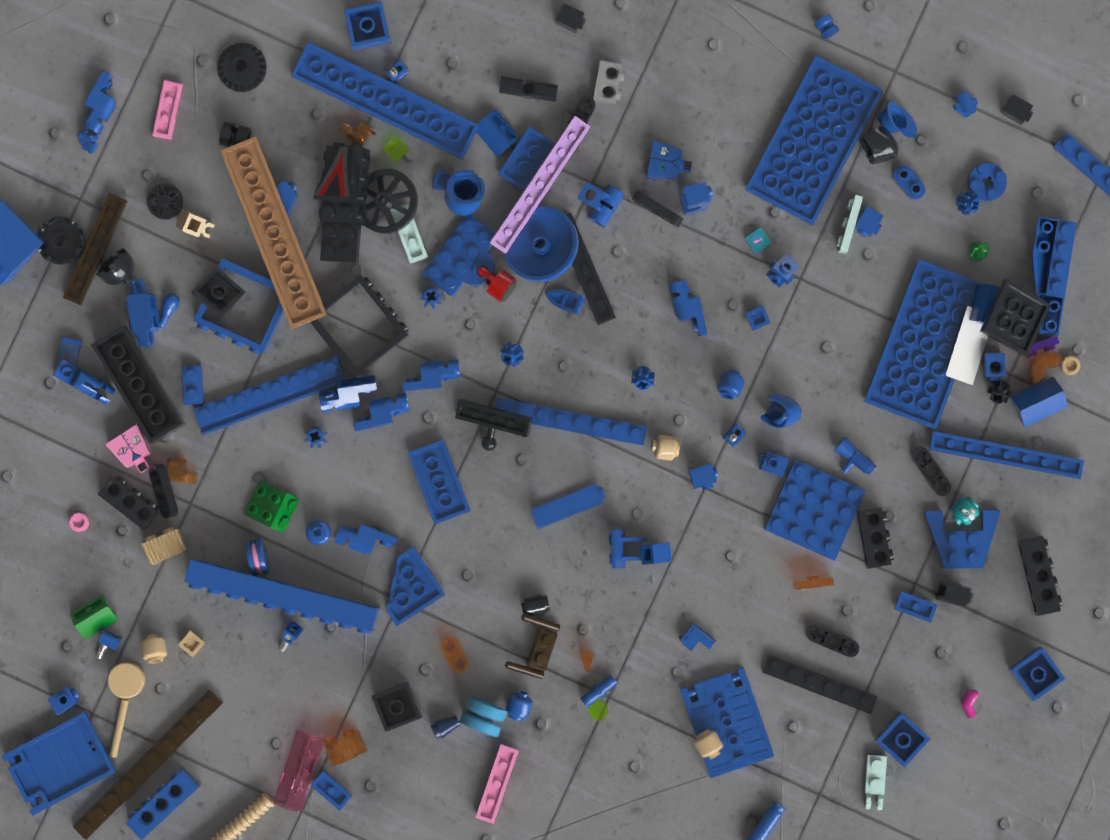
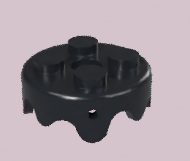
M59 216L52 217L47 222L42 223L37 229V235L44 241L38 250L45 260L57 265H67L77 260L82 254L85 247V235L80 225L72 219ZM65 236L66 244L64 246L57 245L56 240L58 237Z

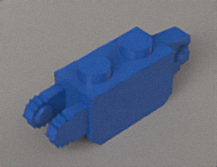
M144 280L130 281V295L127 296L126 309L130 317L129 328L132 334H136L138 345L150 348L155 344L153 332L158 331L160 327L156 296L147 292Z

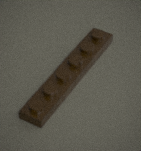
M109 193L63 295L64 299L82 306L127 205V200Z

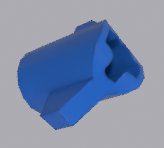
M969 91L955 96L957 104L953 105V108L963 118H967L976 112L978 101L976 97L971 99Z

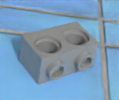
M600 60L593 97L594 101L616 105V100L621 99L622 89H619L620 81L624 82L626 71L622 70L623 64ZM612 69L616 71L617 75L614 78H609L606 72ZM610 88L613 90V95L606 97L603 94V90Z

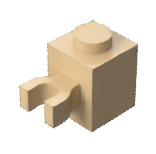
M182 208L175 226L181 231L199 237L201 233L209 238L210 234L205 232V228H214L215 225L206 222V219L200 215Z

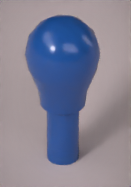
M169 293L163 298L162 315L159 320V328L161 329L165 328L169 316L172 315L180 304L179 297L174 293Z

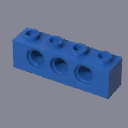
M178 769L170 777L172 779L170 783L166 785L164 782L156 789L158 794L153 798L149 796L142 802L143 807L139 811L135 809L127 816L129 820L126 824L140 840L144 839L201 786L186 769L183 771ZM173 785L180 786L181 793L179 795L172 792ZM159 798L166 800L167 805L165 808L158 806L157 801ZM145 811L151 812V821L144 819L143 813Z

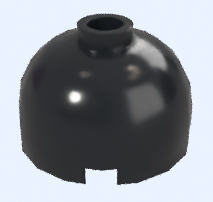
M125 248L116 251L119 255L114 257L111 255L98 269L99 272L96 275L105 283L118 285L123 282L126 284L132 279L131 273L134 270V261Z

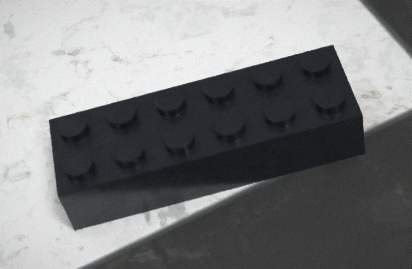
M123 325L91 344L150 444L157 443L186 425L127 326Z

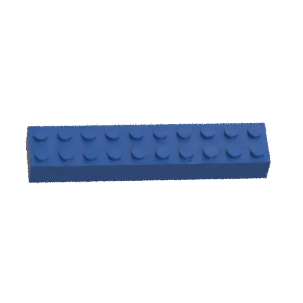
M196 559L190 560L184 580L185 583H189L188 587L198 590L202 589V587L208 588L207 592L218 595L223 592L226 593L225 597L236 600L242 597L245 598L244 602L250 604L261 602L264 603L263 607L269 609L280 607L282 612L288 614L299 612L301 617L307 619L318 617L320 618L319 622L326 624L337 622L339 623L338 627L351 629V626L356 627L357 632L364 634L375 630L380 612L378 607L257 575L253 576L249 573Z

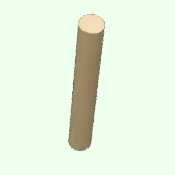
M121 699L110 757L117 758L128 700Z

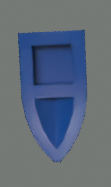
M561 289L546 292L547 298L554 306L579 315L585 297Z

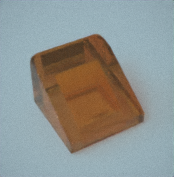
M579 649L585 671L590 672L594 654Z

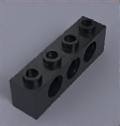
M1036 536L1017 541L1035 616L1061 611L1060 606H1063L1061 596L1057 595L1056 588L1058 587L1056 576L1052 575L1051 569L1054 566L1051 557L1048 558L1047 550H1049L1047 539H1044L1043 536ZM1035 551L1041 554V559L1038 562L1032 559V554ZM1039 570L1045 572V578L1042 581L1037 578ZM1044 589H1048L1050 592V596L1046 600L1041 596V592Z

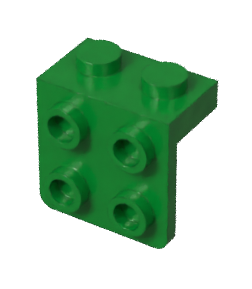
M259 481L244 513L246 516L284 533L300 498L264 481Z

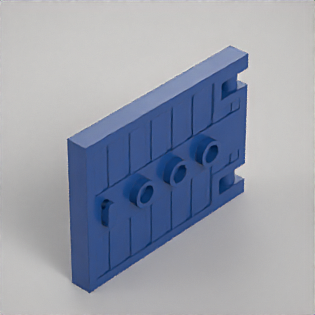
M744 667L737 669L738 673L731 675L728 672L693 684L694 688L687 690V687L680 689L695 735L697 736L709 729L710 731H715L723 743L718 756L712 759L709 756L703 757L710 778L774 757ZM741 680L742 685L735 687L734 682ZM697 695L699 700L691 702L690 697Z
M87 712L79 714L2 755L4 762L8 760L11 765L8 770L25 803L30 802L32 809H30L32 816L117 771ZM20 755L22 762L18 763L15 756ZM41 796L43 803L39 804L36 797Z

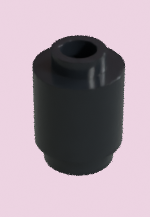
M541 594L524 598V603H521L523 614L536 616L550 610L547 595L542 596Z

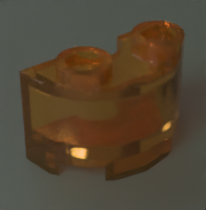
M1055 352L1044 353L1034 358L1029 364L1028 379L1031 384L1038 383L1046 376L1045 369L1047 367L1053 369L1063 362L1065 358Z
M352 728L342 733L344 737L336 740L334 736L325 740L326 744L323 746L333 767L368 751L359 730L354 731Z

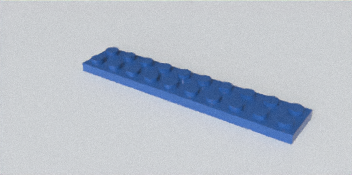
M309 42L291 75L292 78L461 160L464 159L479 128L478 124Z

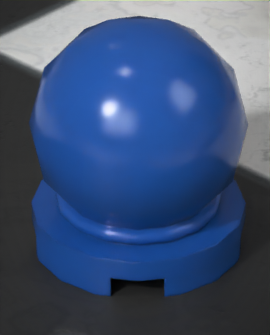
M463 169L456 171L447 182L444 199L448 209L456 215L467 216L473 214L482 203L485 184L483 179L474 174L472 170Z

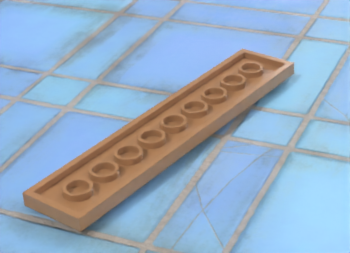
M257 137L220 150L290 328L294 329L327 316Z

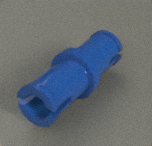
M609 675L598 685H593V689L580 697V699L588 708L598 698H603L604 694L618 683Z

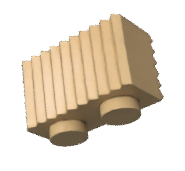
M171 527L163 530V535L159 537L152 535L145 538V543L141 545L150 565L188 550L179 529L174 530Z

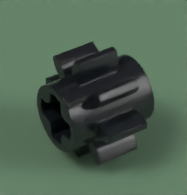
M1002 380L993 381L987 391L988 394H991L989 399L997 404L1007 403L1013 391L1009 390L1010 384Z

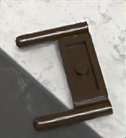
M524 613L521 615L522 621L540 626L526 663L527 666L507 661L505 667L543 679L544 670L546 671L558 636L557 632L560 630V624Z

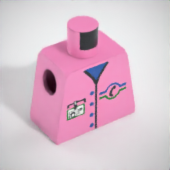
M136 424L106 444L126 468L135 465L140 473L149 469L150 466L145 458L151 454V451L139 425Z

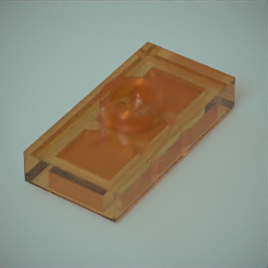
M817 575L807 577V581L793 582L795 590L833 586L834 579L832 577L819 579Z

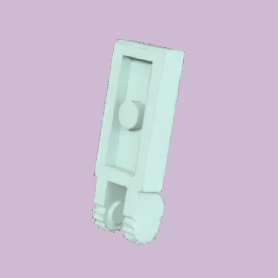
M867 755L864 790L866 794L865 809H870L871 794L878 795L877 810H882L887 756Z

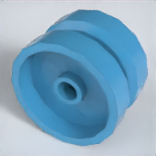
M469 696L465 706L467 709L475 712V714L463 712L459 723L482 733L498 737L501 726L491 720L504 721L508 711L489 701Z

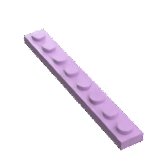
M573 116L489 243L504 254L507 253L589 130L590 126Z

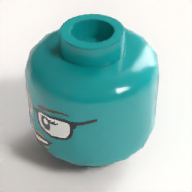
M961 497L951 507V512L954 514L951 518L959 525L961 523L969 525L979 515V506L970 497Z

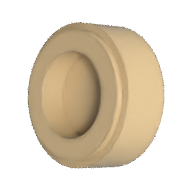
M1067 356L1062 359L1060 369L1066 375H1074L1080 370V361L1074 356Z

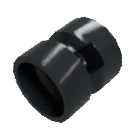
M225 121L221 128L219 145L230 147L250 139L251 128L242 125L236 127V124Z

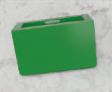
M103 594L70 614L75 628L85 639L118 620Z

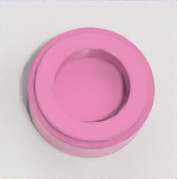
M74 513L69 519V525L74 531H84L89 526V518L84 513Z

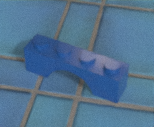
M706 182L682 189L683 194L680 195V201L684 216L707 210L713 193L711 186H707Z

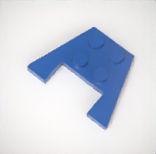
M982 510L981 531H943V511H924L944 569L984 567L1000 510Z

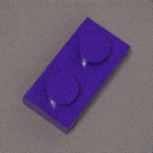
M1055 336L1033 343L1027 357L1037 355L1036 351L1044 349V352L1055 349L1054 345L1059 343L1058 337Z

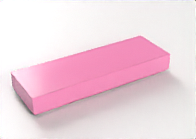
M167 80L163 81L152 133L153 137L172 140L183 84Z

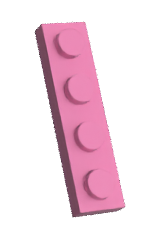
M503 744L500 745L475 818L494 824L519 750Z

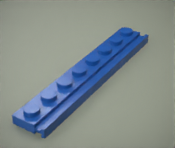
M335 356L197 407L193 411L202 435H206L336 387L337 381L345 380V376L338 357Z

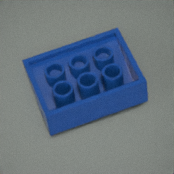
M0 198L1 286L11 282L44 241Z

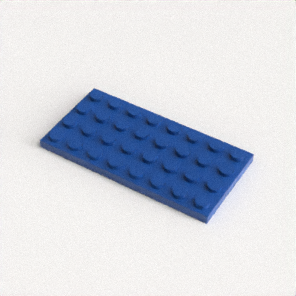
M816 55L745 191L813 226L883 90Z
M918 259L864 399L865 403L936 430L955 381L954 378L946 376V372L967 306L973 307L980 282Z

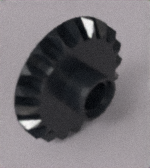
M245 42L229 45L228 48L223 50L217 63V72L220 80L227 88L236 92H248L258 87L264 80L267 71L266 60L262 52L254 45ZM240 62L246 63V67L242 71L237 70V65Z

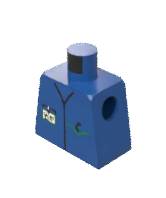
M653 141L646 179H677L679 171L690 173L692 161L681 160L682 150Z

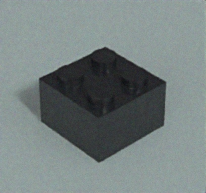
M409 681L371 696L385 732L423 717Z

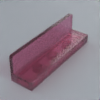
M300 730L296 731L274 804L286 810L302 812L325 741L324 738L310 735Z

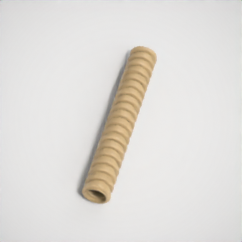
M262 793V797H258L257 801L254 800L252 805L249 804L248 809L245 808L243 813L240 812L238 817L235 816L234 821L231 820L229 825L226 824L224 829L221 828L220 833L217 832L215 837H211V840L236 839L238 834H242V830H247V826L250 827L252 822H256V818L259 819L261 814L264 815L265 811L270 810V806H274L273 800L266 793Z

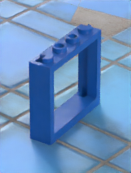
M223 258L221 259L218 268L222 272L227 269L276 291L272 280ZM201 303L193 321L198 323V328L205 331L208 328L214 330V335L225 339L227 336L233 339L231 343L240 347L245 344L250 347L249 351L259 355L260 352L266 353L284 314L281 303H279L261 344H257L202 319L207 309L204 303Z
M594 484L532 509L531 513L539 529L604 502L603 498L606 496L602 486L597 487V484Z

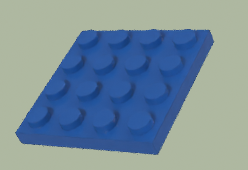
M794 460L764 530L835 561L865 490L798 460Z

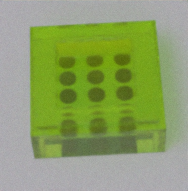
M398 136L383 147V150L394 163H397L410 152Z

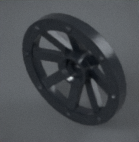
M379 169L369 174L367 194L373 197L374 200L366 204L365 211L374 207L377 208L372 221L366 216L364 226L381 234H391L402 230L412 221L417 211L418 194L415 185L409 177L394 169ZM383 177H395L385 190ZM376 179L378 185L377 193L368 188ZM400 181L408 189V191L392 194ZM410 197L408 210L395 203V200ZM392 208L405 215L397 223H395L390 211ZM383 210L389 226L377 225Z

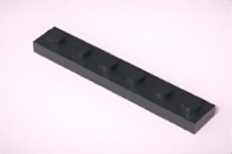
M772 655L768 656L762 672L868 714L872 713L878 697Z

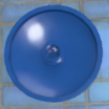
M537 207L507 253L504 254L505 260L509 267L525 280L532 282L553 280L562 275L575 260L579 246L577 230L572 221L563 212L552 207Z

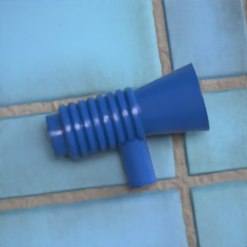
M846 436L834 449V452L849 459L841 468L845 474L854 465L868 475L876 467L873 464L874 461L863 454V452L861 453L859 449H856Z

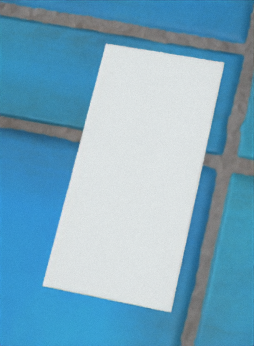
M967 306L946 376L973 385L988 336L980 332L982 324L969 320L972 307Z

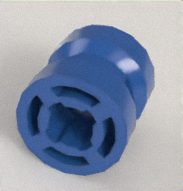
M830 14L825 15L814 23L816 29L820 30L823 40L828 39L840 30L832 22L833 18Z

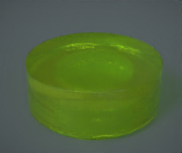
M597 700L589 706V714L593 719L602 720L607 716L608 707L603 701Z

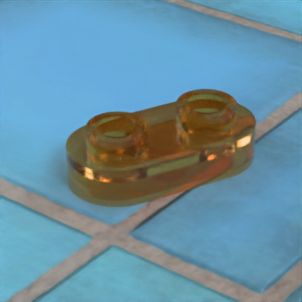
M454 637L445 638L441 642L440 648L450 668L455 673L465 672L469 667V660L459 641ZM448 643H453V650L447 649ZM457 660L463 661L462 667L456 665Z

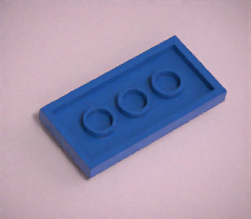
M444 439L408 453L435 525L471 511Z

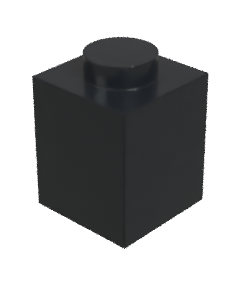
M564 3L556 18L557 25L574 33H577L578 29L582 30L586 22L584 12Z
M1013 94L1001 114L1021 125L1024 121L1028 122L1033 115L1031 111L1033 105Z

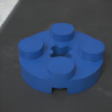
M982 163L969 174L968 186L971 192H975V195H978L980 201H993L1004 193L1007 186V176L999 166L992 163ZM990 178L992 186L988 185L985 187V183L982 180Z

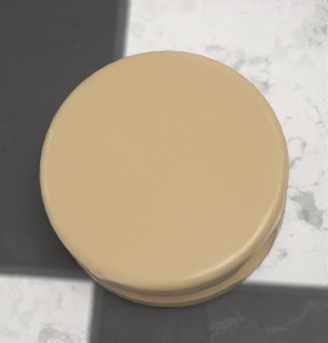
M132 662L116 665L108 675L109 689L120 698H131L138 695L145 685L143 670Z

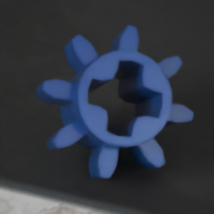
M966 190L965 194H959L956 199L957 210L968 216L970 212H976L980 206L978 195Z
M429 285V290H421L424 293V297H420V300L426 301L424 307H427L429 304L435 309V304H442L439 298L444 295L437 293L439 287H436L434 290ZM435 293L436 300H430L429 302L427 295Z
M509 342L500 350L502 353L501 360L506 365L512 364L516 367L524 360L523 348L518 344L512 345Z
M640 366L637 370L632 371L631 384H635L636 388L640 390H646L649 386L654 385L655 372H651L646 366Z
M311 426L310 432H304L308 435L304 442L310 441V448H313L314 444L321 448L320 443L322 441L327 443L324 435L328 433L321 432L322 426H319L317 430ZM319 432L320 440L313 442L314 438L311 435Z

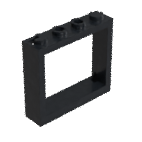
M361 275L324 303L325 310L327 311L361 284L400 333L397 337L356 368L319 320L310 322L354 378L359 377L409 337L406 333L409 331L403 321L399 323L395 319L397 316L391 306L387 308L383 304L385 301L379 291L375 294L371 289L373 286L367 276L363 279Z

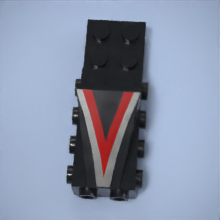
M334 142L333 145H326L323 155L325 169L322 171V177L313 197L314 200L322 202L319 209L320 222H323L320 261L358 263L361 226H364L366 218L367 185L371 159L370 150L363 147V144L351 143V146H345V143Z

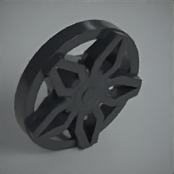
M160 184L149 192L147 206L156 218L169 220L176 217L182 210L183 197L181 192L173 185ZM164 187H168L173 190L167 194V191ZM160 188H161V189L163 190V192H164V194H162V195H160V191H159ZM157 190L158 197L151 198L153 193ZM177 192L173 198L170 196L171 194ZM178 196L180 199L179 206L175 202H173L177 199ZM157 200V203L154 204L151 203V201ZM172 205H174L177 208V210L171 209ZM151 206L158 207L157 214L153 211ZM160 209H164V212L160 216ZM167 209L171 212H174L170 216H165L167 213Z

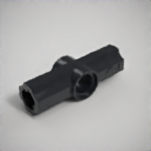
M501 76L499 88L500 94L556 102L558 85L534 82L531 79L522 80ZM526 85H531L534 91L527 94L523 91V88Z

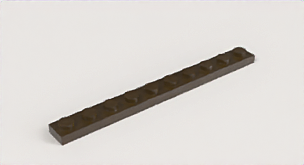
M209 689L72 827L87 840L223 702Z

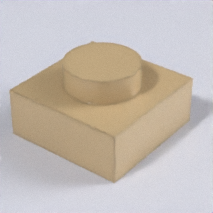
M190 630L178 646L194 657L206 642Z

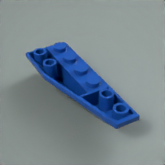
M1038 216L1032 252L1035 294L1051 304L1039 334L1059 336L1077 222Z

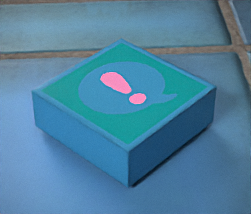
M759 228L745 238L754 254H757L771 244L762 228Z

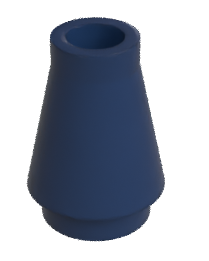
M455 715L450 718L434 721V724L430 726L436 739H443L461 725Z

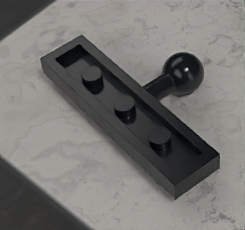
M465 399L458 400L455 416L456 419L488 427L487 436L481 442L482 447L487 451L495 449L497 441L494 438L495 429L528 437L532 417Z

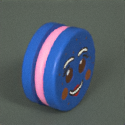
M259 538L253 542L252 540L246 541V556L252 575L269 573V559L263 539Z

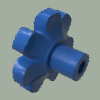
M86 129L78 132L77 136L79 137L78 140L82 145V149L90 154L95 152L94 149L98 146L95 142L99 139L96 133L90 135Z

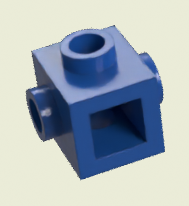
M786 253L779 261L775 259L768 266L770 270L766 276L780 288L784 283L788 285L795 278L793 274L800 266Z

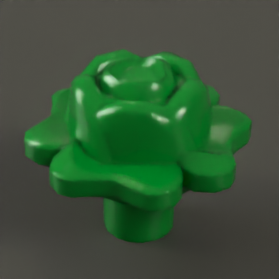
M971 243L970 248L972 251L969 254L971 261H982L988 256V243Z

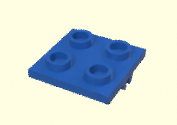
M612 530V534L609 535V544L612 545L609 563L612 565V569L626 568L625 561L641 560V557H624L623 541H646V537H625V530Z

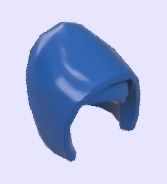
M775 392L769 397V400L772 401L769 409L760 417L769 426L784 428L799 421L802 410L801 406L794 399Z

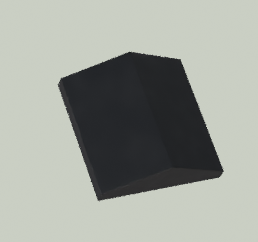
M216 267L191 293L221 318L234 307L246 291Z

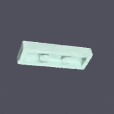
M855 195L848 202L847 210H850L848 218L844 217L842 228L845 230L843 236L839 235L836 245L839 247L838 252L846 254L848 252L862 203V196Z
M407 203V204H404V205H401L402 207H404L405 209L408 210V208H409V204H408V203ZM390 209L395 223L405 216L395 209ZM413 218L405 228L398 231L410 264L428 258Z

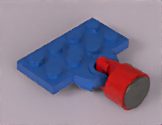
M471 215L465 216L422 273L425 278L452 298L464 283L477 287L487 284L489 286L487 293L497 301L504 302L517 286V279L505 270H501L498 274L494 272L495 263L488 251L492 247L489 242L495 233Z

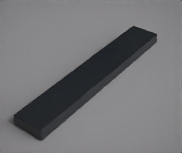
M569 213L566 216L574 224L579 239L577 255L572 265L599 326L616 317L572 213Z

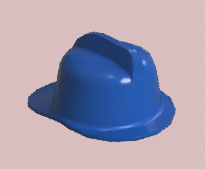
M894 101L888 102L887 108L877 116V120L889 133L900 132L908 138H913L917 134V126L912 116Z

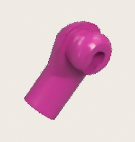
M975 689L968 690L961 701L968 719L976 716L973 704L979 697V694Z

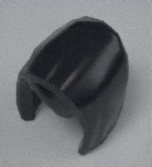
M882 126L864 135L863 139L859 141L866 153L867 159H869L872 165L889 161L898 155V143Z

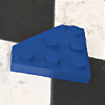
M412 547L397 558L386 610L396 626L402 624L445 595L415 547Z

